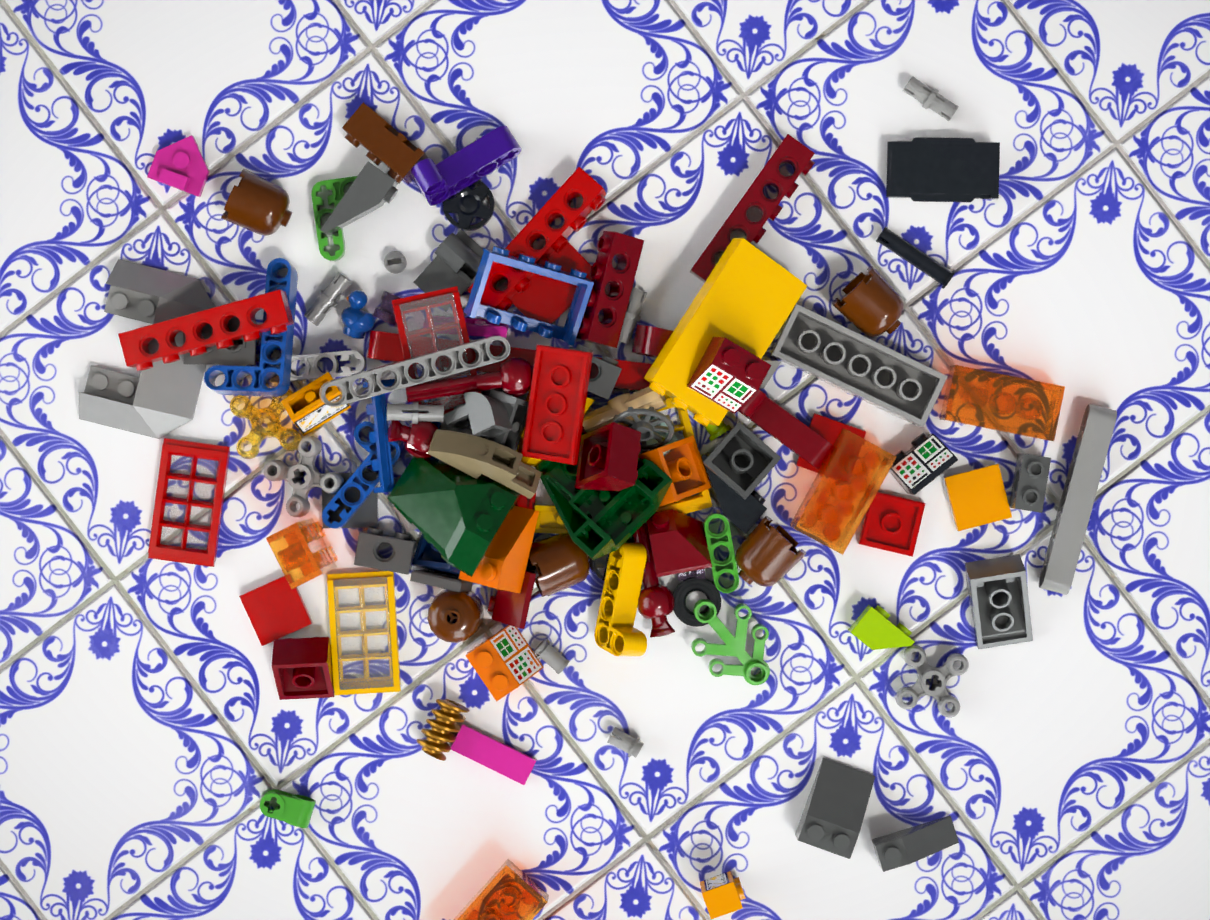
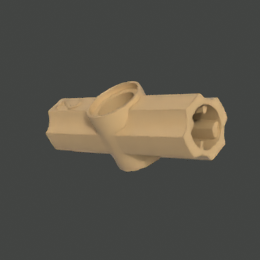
M649 387L633 394L619 395L609 400L608 405L585 414L583 427L589 433L612 423L615 415L627 411L628 407H633L634 409L654 407V410L657 411L667 406L666 398L664 395L657 394ZM638 414V416L641 418L645 416V414ZM632 416L626 417L627 419L635 421ZM621 422L618 423V424L623 425V426H629V425L624 424V423H621Z

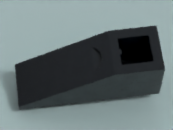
M705 454L701 456L702 461L704 462L708 458ZM704 465L723 515L746 534L767 510L763 505L766 500L755 490L744 500Z

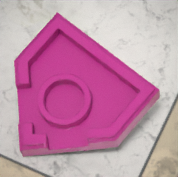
M191 135L156 151L147 178L201 197L210 171L194 136Z

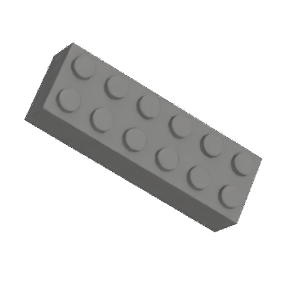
M798 304L791 311L770 356L918 427H924L948 376Z

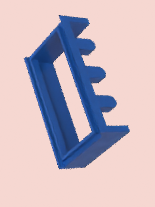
M493 246L492 250L483 248L484 252L468 303L463 312L474 319L476 316L482 317L497 325H500V323L507 324L522 332H526V330L536 332L544 338L551 339L554 337L565 341L568 345L574 346L594 282L586 277L587 273L571 268L570 272L561 270V265L545 261V265L535 263L536 258L521 253L519 257L509 255V250L498 246ZM493 261L577 285L564 327L481 304L480 301Z
M395 379L381 380V383L385 387L391 386ZM363 382V388H368L367 382ZM384 393L372 397V403L366 405L367 415H373L375 431L369 433L370 443H376L378 459L372 460L373 471L379 470L381 486L374 488V493L391 492L396 485L394 484L391 447L387 436L388 421ZM437 398L424 400V403L437 401ZM432 422L440 430V425L442 424V422Z

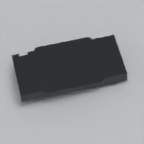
M916 137L912 141H888L886 198H911L914 202H972L974 199H998L1000 142H975L973 138Z

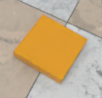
M999 464L944 477L957 531L1012 518Z

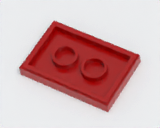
M569 242L560 252L554 251L548 258L550 262L561 265V270L570 272L571 268L586 272V277L591 280L590 271L592 266ZM534 273L529 279L531 281L529 287L521 294L517 292L511 301L524 316L553 324L570 308L577 285Z

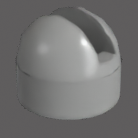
M392 251L385 256L384 266L389 272L398 274L406 268L407 261L402 253ZM401 258L402 263L388 265L389 260Z

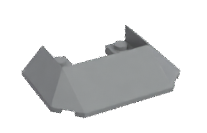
M118 259L105 283L110 285L104 312L150 324L216 307L205 291L200 279ZM183 331L175 336V343L179 347L184 344ZM152 339L149 342L148 349L150 353L154 354L159 349V343L156 339ZM184 354L179 355V361L164 364L163 360L153 362V368L142 370L140 377L90 366L84 392H79V419L161 439L181 425L193 420L206 365H185Z

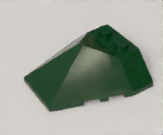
M638 458V476L635 485L620 491L575 488L578 461L577 465L542 460L535 467L536 470L542 472L540 478L572 541L592 560L618 550L658 510L672 483V479L652 461L645 458Z
M413 456L389 494L388 500L410 524H414L424 535L423 538L429 544H433L448 564L472 577L485 556L490 543L521 494L483 474L476 479L433 456L428 458H416Z

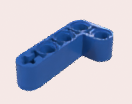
M361 422L354 430L355 440L370 454L322 512L324 524L332 529L344 527L370 496L373 489L380 484L379 473L374 481H367L363 477L364 470L372 466V460L378 459L376 443L363 442L359 437L361 430L368 427L375 431L374 424L371 422ZM395 441L390 442V445L396 448V455L392 459V467L401 458V449ZM352 487L358 488L361 493L360 499L354 503L348 502L345 497L347 490ZM341 499L346 506L352 509L349 513L346 509H343L339 515L342 520L339 523L334 521L331 524L329 522L331 519L329 512L331 510L334 512L339 510L341 505L337 504V501Z

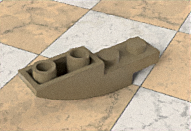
M437 429L434 432L428 454L476 479L483 474L529 499L536 494L542 472L521 462L523 454L509 447L478 436Z

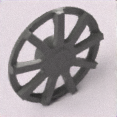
M628 407L627 411L615 415L612 421L627 424L629 426L626 427L640 431L641 450L661 447L668 443L674 434V425L670 420V416L655 411L654 407H649V409ZM638 414H645V417L641 419ZM632 416L635 421L627 419L626 417ZM651 416L657 417V419L649 421ZM665 422L668 427L657 426V424ZM655 431L666 432L668 436L665 439ZM652 437L658 441V443L647 445L646 443Z

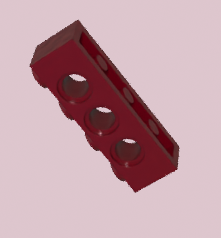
M603 231V235L597 243L598 254L596 262L592 265L590 271L591 281L594 282L576 337L577 339L617 348L644 240L614 231ZM614 256L617 257V265L615 268H613L612 266V259ZM609 282L610 292L606 295L605 286ZM602 309L604 317L600 322L598 319V314Z

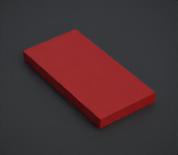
M537 344L521 452L522 456L577 465L593 353Z

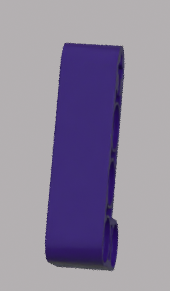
M500 126L437 164L431 158L418 162L411 169V174L429 205L434 206L510 162L520 154L522 148L507 126Z

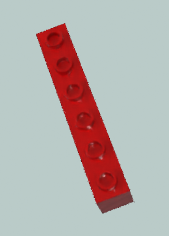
M578 167L505 249L510 251L509 255L519 257L520 253L536 258L535 263L545 265V261L550 262L548 258L554 251L558 253L567 245V238L573 231L578 232L587 222L586 217L592 210L597 211L606 200L604 197L607 193L600 184ZM576 197L583 198V204L579 208L570 207L572 199ZM564 218L565 222L561 228H551L554 219ZM536 239H546V244L542 249H533V243ZM493 261L480 303L507 311L513 303L511 299L517 292L521 294L531 284L529 279L534 273L525 270H515L514 267ZM501 279H507V288L503 291H497V282ZM473 284L467 290L469 293H471Z
M276 290L119 333L118 336L126 366L136 367L137 371L153 368V362L160 360L167 364L179 361V355L190 353V356H197L207 353L206 348L215 345L217 349L233 346V341L243 338L244 342L261 338L260 333L270 331L271 334L287 331V326L294 324L286 292ZM264 309L267 313V319L263 324L259 325L255 321V315L259 310ZM237 317L240 321V326L238 330L231 332L228 327L229 320ZM210 324L213 328V334L210 338L204 339L202 328ZM183 331L186 341L179 347L175 343V336ZM152 339H156L159 343V349L154 354L150 353L148 349L149 342Z

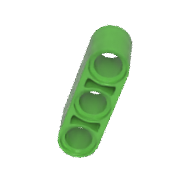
M712 513L704 520V531L712 564L713 582L720 592L731 593L739 585V575L730 525L725 516L719 513ZM714 518L723 520L724 528L719 533H712L709 530V522ZM724 545L728 548L729 555L726 559H715L714 550L717 546ZM721 574H732L734 577L733 584L729 587L720 586L718 579Z

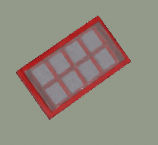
M457 286L391 300L404 360L470 342ZM471 348L465 349L462 354V358L467 364L474 362ZM444 355L439 356L435 361V366L439 371H445L449 366V360ZM413 363L408 368V374L412 379H417L422 374V368L418 363ZM474 368L424 383L477 375V371ZM464 394L414 402H418L420 405H444V414L453 411L455 406L464 404L465 398Z
M164 438L148 558L209 567L215 566L230 447Z

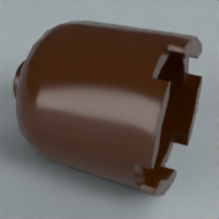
M243 169L239 175L241 177L239 185H234L224 207L225 213H223L221 218L264 236L272 235L281 225L286 227L292 215V212L288 210L290 199L286 190L247 169Z
M869 266L867 269L868 274L865 275L863 272H860L842 290L845 296L841 300L835 298L832 305L867 336L875 337L884 332L891 334L901 324L898 319L903 312V300L873 266Z
M768 516L762 519L736 550V563L741 569L738 574L749 585L755 582L764 587L773 586L806 555L803 549L798 551L795 548L799 543L783 527L779 525L775 528L770 525L773 520Z
M568 532L534 542L531 545L528 565L529 567L535 566L538 577L535 578V583L542 597L550 596L584 581L589 575V556L572 541Z
M443 589L434 597L428 609L427 620L431 631L439 639L445 642L458 643L469 639L479 630L483 622L484 608L479 597L472 591L456 592Z

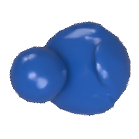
M355 290L346 297L350 307L345 308L341 313V319L344 324L343 333L352 338L363 339L365 332L374 327L375 319L371 313L362 310L367 304V295L361 290Z

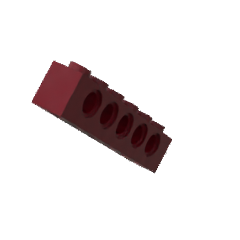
M787 134L694 264L690 273L705 283L716 266L714 256L717 253L725 252L731 242L730 234L735 230L742 231L749 243L753 241L757 244L767 231L763 228V225L768 218L774 221L782 210V207L778 204L783 197L786 196L790 199L799 186L795 183L796 179L800 174L806 176L815 164L811 160L815 153ZM782 163L791 164L794 168L793 175L783 176L779 171V165ZM767 185L774 186L778 191L777 197L774 199L766 198L763 195V188ZM750 208L759 209L762 214L761 220L757 222L750 221L746 215L747 210Z

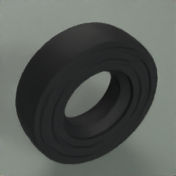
M687 578L680 582L673 592V611L677 618L686 625L693 627L707 625L708 623L698 621L694 612L687 608L686 598L693 591L704 593L707 599L714 603L717 609L716 615H718L722 602L720 592L714 583L706 578ZM706 606V608L700 613H707L709 611V606Z

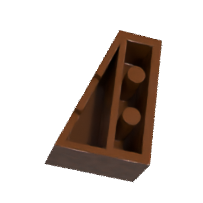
M364 102L342 127L347 133L344 138L356 148L362 145L368 150L365 156L377 166L381 162L389 168L387 174L396 180L398 184L403 180L409 185L413 180L411 169L418 162L428 158L425 152L413 145L403 134L394 129Z

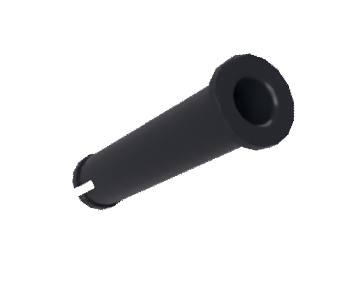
M887 227L883 229L876 240L877 243L879 242L940 283L942 289L947 286L956 272L954 269L952 271Z

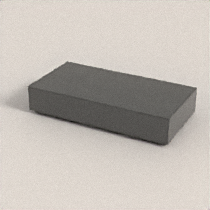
M425 569L412 571L410 581L456 592H471L473 582L458 579L459 577Z

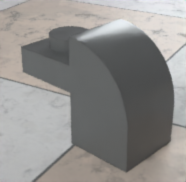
M478 392L464 393L465 403L455 406L453 411L444 414L446 425L461 430L471 426L474 436L488 440L512 430L508 413L503 403L498 399Z

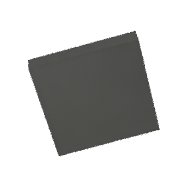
M363 472V477L367 481H374L378 477V472ZM339 473L344 479V484L353 473ZM331 479L330 481L332 487L334 486L333 479ZM355 487L349 488L345 495L346 500L350 503L357 502L360 499V490ZM322 490V512L336 494H328ZM373 491L342 528H378V493ZM341 499L337 501V504L341 505L337 512L332 510L329 512L331 516L329 522L331 524L334 521L339 523L342 520L339 515L343 509H346L348 513L352 509L346 506ZM323 522V528H330Z

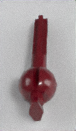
M511 358L505 360L501 364L499 371L413 385L405 388L407 401H421L502 388L506 394L511 396H520L530 391L534 366H530V363L525 359Z
M391 420L387 431L388 442L403 441L405 449L410 455L416 458L431 457L428 454L434 432L439 428L434 423L428 421H418V424H411L408 427L402 425L399 421Z
M645 522L632 536L634 543L643 544L647 553L642 580L644 589L640 591L637 608L644 618L652 620L651 638L666 636L675 632L668 623L666 616L670 615L673 611L674 597L667 586L660 585Z

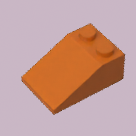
M514 506L490 543L485 556L473 576L471 577L460 571L458 579L495 589L521 593L539 511Z

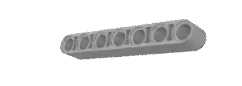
M489 336L330 380L321 386L319 396L322 402L328 406H342L502 361L510 354V344L504 337ZM495 340L499 341L503 346L502 353L498 356H493L489 349L490 344ZM467 348H472L476 353V358L471 364L465 363L462 358V354ZM441 355L446 356L449 360V366L445 371H439L435 366L436 359ZM413 363H418L422 368V374L417 379H412L408 374V368ZM390 370L395 375V381L391 386L385 387L381 383L380 377L383 372ZM358 378H364L368 383V388L363 394H357L353 390V383ZM330 386H337L340 389V398L335 402H330L325 397V392Z
M1090 403L1085 409L1041 570L1039 588L1067 595L1070 591L1116 423V410Z

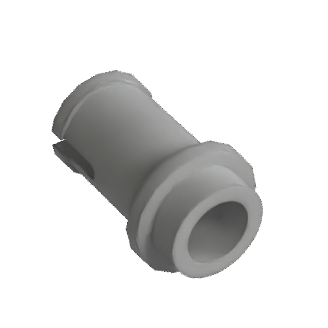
M543 640L534 650V653L537 655L536 658H541L557 674L561 673L570 661L552 647L553 643L551 641Z
M615 727L612 735L621 740L610 735L607 743L628 753L629 758L631 756L636 758L644 743L639 741V737L635 739Z

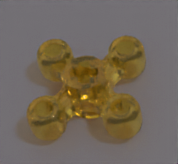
M289 389L284 395H287L288 397L291 394H293V392ZM237 395L232 398L230 402L231 412L236 417L246 418L251 422L250 433L242 437L236 445L237 452L242 458H255L260 451L261 442L271 437L276 438L287 451L298 449L302 439L300 433L293 428L283 427L280 422V417L286 410L282 402H280L282 396L272 397L271 404L267 408L261 409L255 408L251 400L246 396ZM242 403H245L244 408L238 410V406ZM268 418L271 422L267 423V428H263L264 419ZM293 436L294 441L292 443H287V439ZM252 445L249 451H244L245 446Z

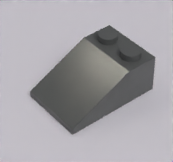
M1020 554L966 562L967 588L978 650L1033 641L1026 570Z
M823 757L795 833L797 840L850 859L861 830L875 776Z

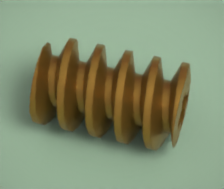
M437 699L436 703L441 709L431 710L436 719L426 720L432 728L431 730L422 729L421 732L427 738L426 740L417 739L416 742L422 746L421 749L426 754L445 761L446 756L442 752H450L451 746L447 742H455L456 737L452 732H459L461 729L456 722H464L466 718L461 712L466 713L470 710L455 701Z

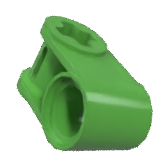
M272 789L262 797L260 809L267 817L284 821L296 827L308 828L316 800L307 796ZM272 797L277 798L276 803L279 804L275 809H271V803L267 802Z

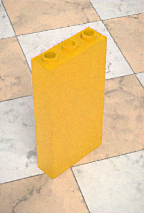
M733 238L646 373L644 379L651 383L649 388L661 396L667 394L673 399L671 403L680 410L686 411L688 409L694 413L693 419L705 427L708 424L719 426L728 410L687 387L712 338L725 337L761 359L807 288V285L744 238Z

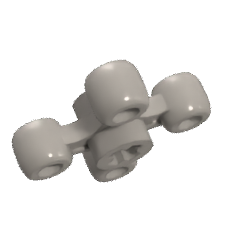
M305 436L299 441L298 451L300 459L296 465L290 467L281 460H270L263 468V473L268 480H287L293 487V494L286 503V510L293 517H303L309 512L308 494L312 488L319 487L328 494H336L344 485V479L341 474L337 472L322 474L315 467V459L322 450V444L314 436ZM309 443H311V445H312V448H311L310 451L308 450V444H309ZM275 466L277 467V474H276V475H275V473H274V468H275ZM303 472H306V474H307V475L304 477V480H305V481H302V480H301V478L304 476ZM331 479L334 480L333 487L330 484ZM297 503L300 504V509H299V510H297V508H296V504H297Z
M918 645L908 646L903 653V658L909 666L916 669L918 679L914 685L900 688L896 692L895 700L897 705L902 709L910 710L916 706L921 697L930 695L936 699L938 711L942 716L947 718L955 717L960 711V703L955 697L948 694L946 683L951 677L963 675L968 670L969 663L967 658L960 653H953L942 666L932 667L928 664L925 650ZM913 652H918V659L912 661L911 654ZM956 660H960L961 666L954 669L953 663ZM932 675H934L938 683L932 684L931 688H929L930 685L926 683V679H931ZM910 694V701L904 703L902 701L903 696ZM949 702H952V709L946 711L945 705Z

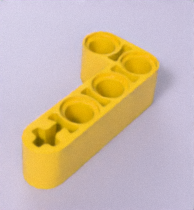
M624 543L618 550L609 553L594 637L596 644L600 648L614 656H642L647 649L645 634L633 627L647 559L646 549L641 543Z

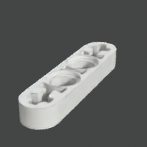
M352 350L292 355V363L295 360H301L305 363L306 370L300 376H296L291 372L290 381L318 379L326 374L322 373L318 368L319 361L325 357L330 358L333 362V369L329 372L332 377H344L363 372L366 367V360L360 352ZM351 355H354L355 359L360 360V365L356 366L355 371H352L349 366H341L343 372L338 373L339 363L336 356H341L340 361H349ZM271 357V360L274 361L280 357ZM274 376L270 380L271 383L280 381L279 376Z

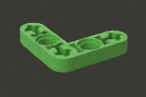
M357 176L320 181L312 188L311 195L319 251L329 261H337L344 256V233L342 228L338 230V237L333 236L334 244L340 246V249L335 251V256H331L330 252L325 251V247L330 245L329 238H323V232L320 229L322 228V217L325 214H331L334 209L325 208L319 211V206H325L323 198L317 195L322 192V187L326 186L328 191H332V195L327 197L328 205L334 204L336 208L345 195V186L348 183L354 182Z

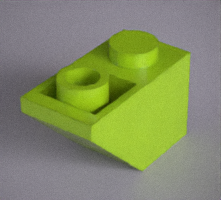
M868 605L848 629L850 633L871 650L912 646L915 642L909 637L912 632L900 622L895 626L887 620L891 615L879 605L875 609Z

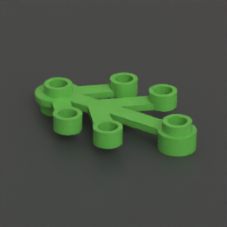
M701 599L697 601L693 608L695 617L702 623H708L725 644L707 643L704 639L697 638L691 644L693 653L699 657L706 654L737 657L743 664H724L721 659L715 658L709 662L708 668L710 673L715 677L722 675L743 676L745 681L751 685H761L766 682L770 675V668L763 660L765 641L769 637V631L766 626L756 624L751 630V635L755 640L752 657L745 650L748 620L752 616L750 607L744 603L738 604L735 607L734 614L737 622L734 637L717 617V609L711 600ZM703 605L709 606V611L705 614L699 612ZM741 609H747L748 613L746 616L740 617L738 615ZM757 630H765L764 635L756 637L755 633ZM702 643L705 645V648L702 651H696L695 647L697 644ZM721 664L722 668L720 671L715 672L712 670L713 666ZM759 667L760 672L758 674H751L752 668Z

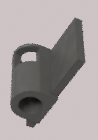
M462 229L456 235L451 233L436 249V258L413 283L424 293L457 286L461 297L475 281L484 252L483 248ZM447 304L440 307L447 312L452 306Z
M233 317L229 320L228 327L231 332L238 330L240 321L237 317ZM207 324L202 328V336L204 339L210 338L213 334V328L210 324ZM243 338L233 341V346L217 349L215 345L206 348L207 353L197 356H190V353L184 354V364L256 365V340L244 342Z

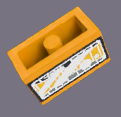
M329 372L281 400L292 422L303 436L351 408L350 404L331 407L322 402L319 396L321 386L330 380H334ZM330 386L325 392V397L330 402L337 401L341 395L340 389L337 386Z
M731 871L700 882L701 892L711 919L743 909L741 900L745 899L744 891L739 877L733 878Z

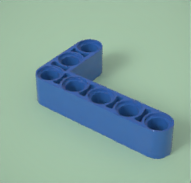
M276 258L267 267L265 293L276 290L285 291L295 323L298 274L296 269L287 260ZM288 268L287 275L278 279L277 274L279 270ZM265 310L263 312V323L267 319V313ZM294 324L287 326V331L271 334L270 331L262 333L259 367L212 366L207 369L204 375L206 386L220 395L279 397L286 394L290 386ZM281 349L280 358L272 361L271 355L273 351ZM224 374L225 380L223 384L215 386L216 378ZM252 375L251 384L247 387H242L244 377ZM279 376V384L274 388H270L269 382L271 378Z

